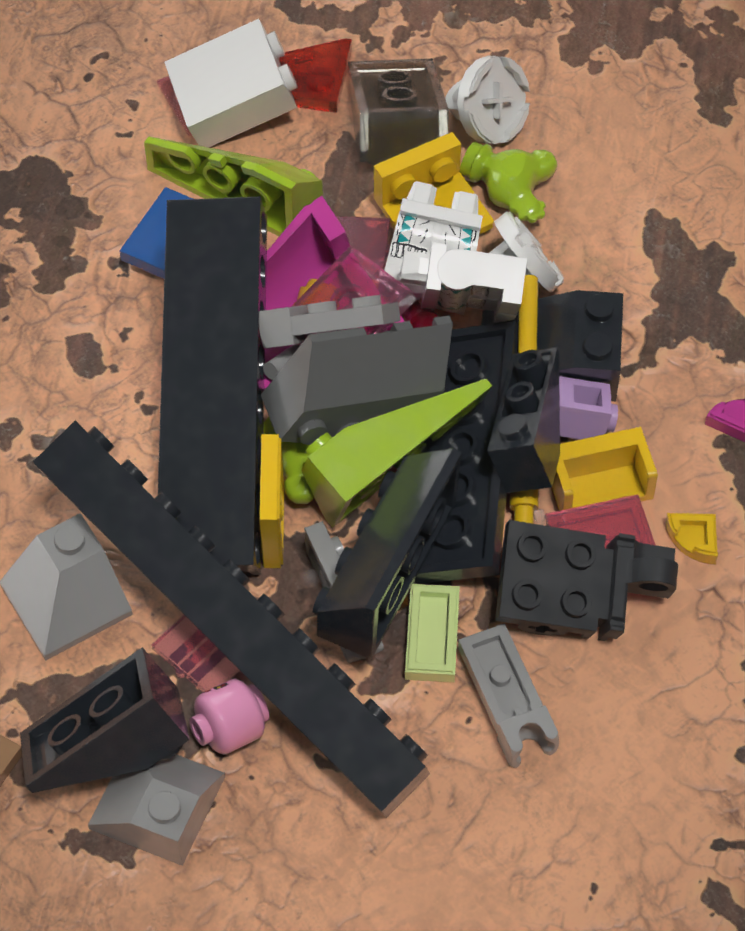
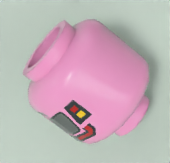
M231 679L196 697L194 703L195 716L190 718V727L200 745L209 744L213 750L224 755L259 739L264 733L265 722L269 720V711L263 695L255 685L250 684L247 686L240 680Z

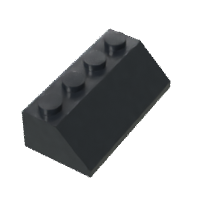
M447 449L405 456L396 473L392 471L387 472L379 489L378 498H380L377 507L375 510L368 508L365 511L358 525L357 536L359 538L353 549L345 547L335 568V574L338 576L331 588L324 586L320 590L315 600L312 613L317 615L318 637L372 660L456 505L462 452L455 449Z

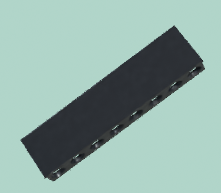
M261 197L167 200L158 494L162 492L182 512L176 520L187 531L197 526L213 542L216 547L210 554L219 563L224 565L230 559L242 572H250L251 575H261L260 477L261 434H264V402L261 394L264 392L265 381L263 370L265 348L263 347L259 330V311L266 310L268 217Z

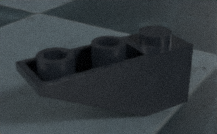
M557 347L543 350H527L522 353L512 354L487 451L506 493L553 487L560 456L559 351Z

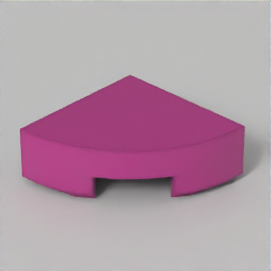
M745 399L718 403L707 414L705 425L745 442Z

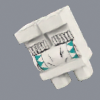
M417 181L413 183L407 199L402 198L379 290L383 298L402 302L410 299L420 300L419 297L397 294L404 251L430 254L432 242L447 244L446 252L454 249L477 251L483 218L482 215H478L477 194L463 191L455 192L450 209L434 205L436 187ZM436 304L435 309L447 311V310L441 309V308ZM466 307L448 312L464 315Z
M432 242L430 254L404 251L398 283V295L422 298L421 309L425 308L435 311L436 304L441 309L447 311H457L463 307L495 311L494 323L515 320L522 302L527 258L463 249H454L446 252L447 244Z

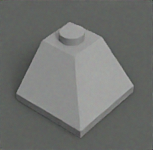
M81 513L38 534L0 580L1 588L45 661L133 615L132 609L103 547Z
M175 754L169 759H161L148 769L112 776L88 823V828L183 866L225 779V773Z

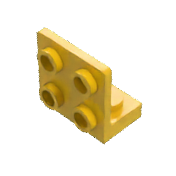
M450 132L374 165V200L394 229L402 198L407 199L413 183L416 181L431 184L437 188L434 205L451 209L455 192L463 191L475 194L460 173L461 143L455 134ZM478 198V215L483 216L479 233L481 234L493 228L494 220Z

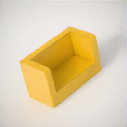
M636 427L560 444L559 461L553 487L551 488L562 519L654 499L658 474L642 428Z

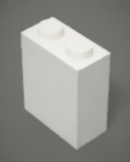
M259 19L164 62L187 128L199 146L209 148L297 108L291 92L298 88L288 64L281 66L279 61L280 57L285 56L283 47L275 31L267 34Z

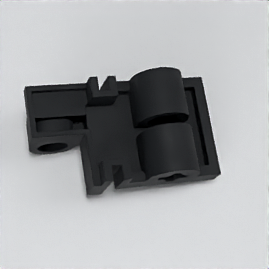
M509 520L505 524L495 621L518 624L520 630L532 634L554 636L573 632L582 634L581 638L588 639L597 632V627H599L598 640L617 639L624 633L628 593L668 599L675 592L678 575V563L674 561L675 548L641 543L635 540V535L619 533L605 548L606 535Z

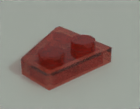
M345 38L287 51L285 56L279 58L281 66L288 64L298 88L291 91L297 108L337 113L352 53V39Z

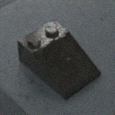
M433 58L348 61L355 143L360 162L376 165L448 134L449 109Z

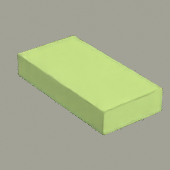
M412 584L410 588L405 680L455 682L460 586Z

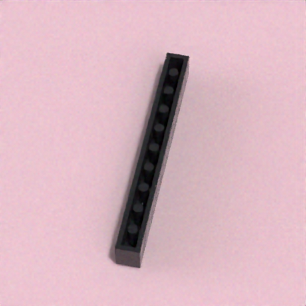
M75 420L33 463L388 817L430 775L427 767L422 763L428 756L427 753L407 734L399 740L386 727L392 719L371 698L363 705L350 692L356 684L337 664L333 663L327 669L314 656L320 648L300 628L291 634L279 622L285 614L266 594L263 593L256 599L244 587L250 579L230 559L224 565L219 563L210 554L216 546L197 526L187 531L176 520L182 512L162 492L154 498L142 486L148 479L129 459H126L120 465L109 454L115 446L95 426L87 432Z

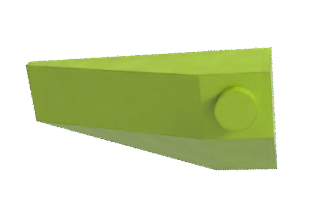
M150 136L144 141L147 170L204 199L261 197L268 217L267 231L277 236L283 233L304 206L323 196L322 180L306 169H298L283 161Z
M483 379L348 426L334 437H331L327 432L316 439L305 451L309 456L302 468V473L328 524L332 528L379 491V486L382 484L390 468L394 466L398 469L405 456L419 454L426 447L424 441L429 437L432 441H436L479 405L492 387L487 379Z

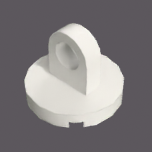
M488 55L477 59L465 71L462 80L452 86L445 97V105L453 116L461 121L466 133L477 142L488 144L505 143L511 141L522 130L527 119L530 103H525V92H530L529 83L522 67L514 60L507 57Z
M506 211L494 221L504 241L490 253L527 258L525 275L538 277V282L549 292H553L564 283L563 274L555 262L548 261L541 248L542 245L519 218Z

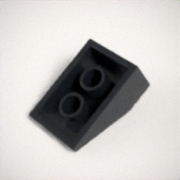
M576 290L539 298L537 350L557 347L559 351V376L610 384L611 401L616 402L621 371L624 293ZM483 310L481 325L494 323L495 311ZM518 311V313H517V315H516V318H515V320H516V322H517L518 325H519V311Z
M143 647L20 732L25 786L31 793L145 770L161 759L165 760L173 757L180 751L184 743L190 740L178 687Z

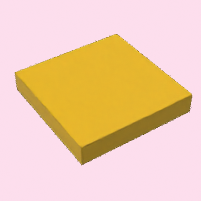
M261 434L260 530L264 568H281V565H283L285 487L282 442L279 434Z

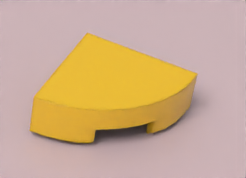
M667 513L666 528L674 545L686 556L696 561L716 565L718 557L716 514Z

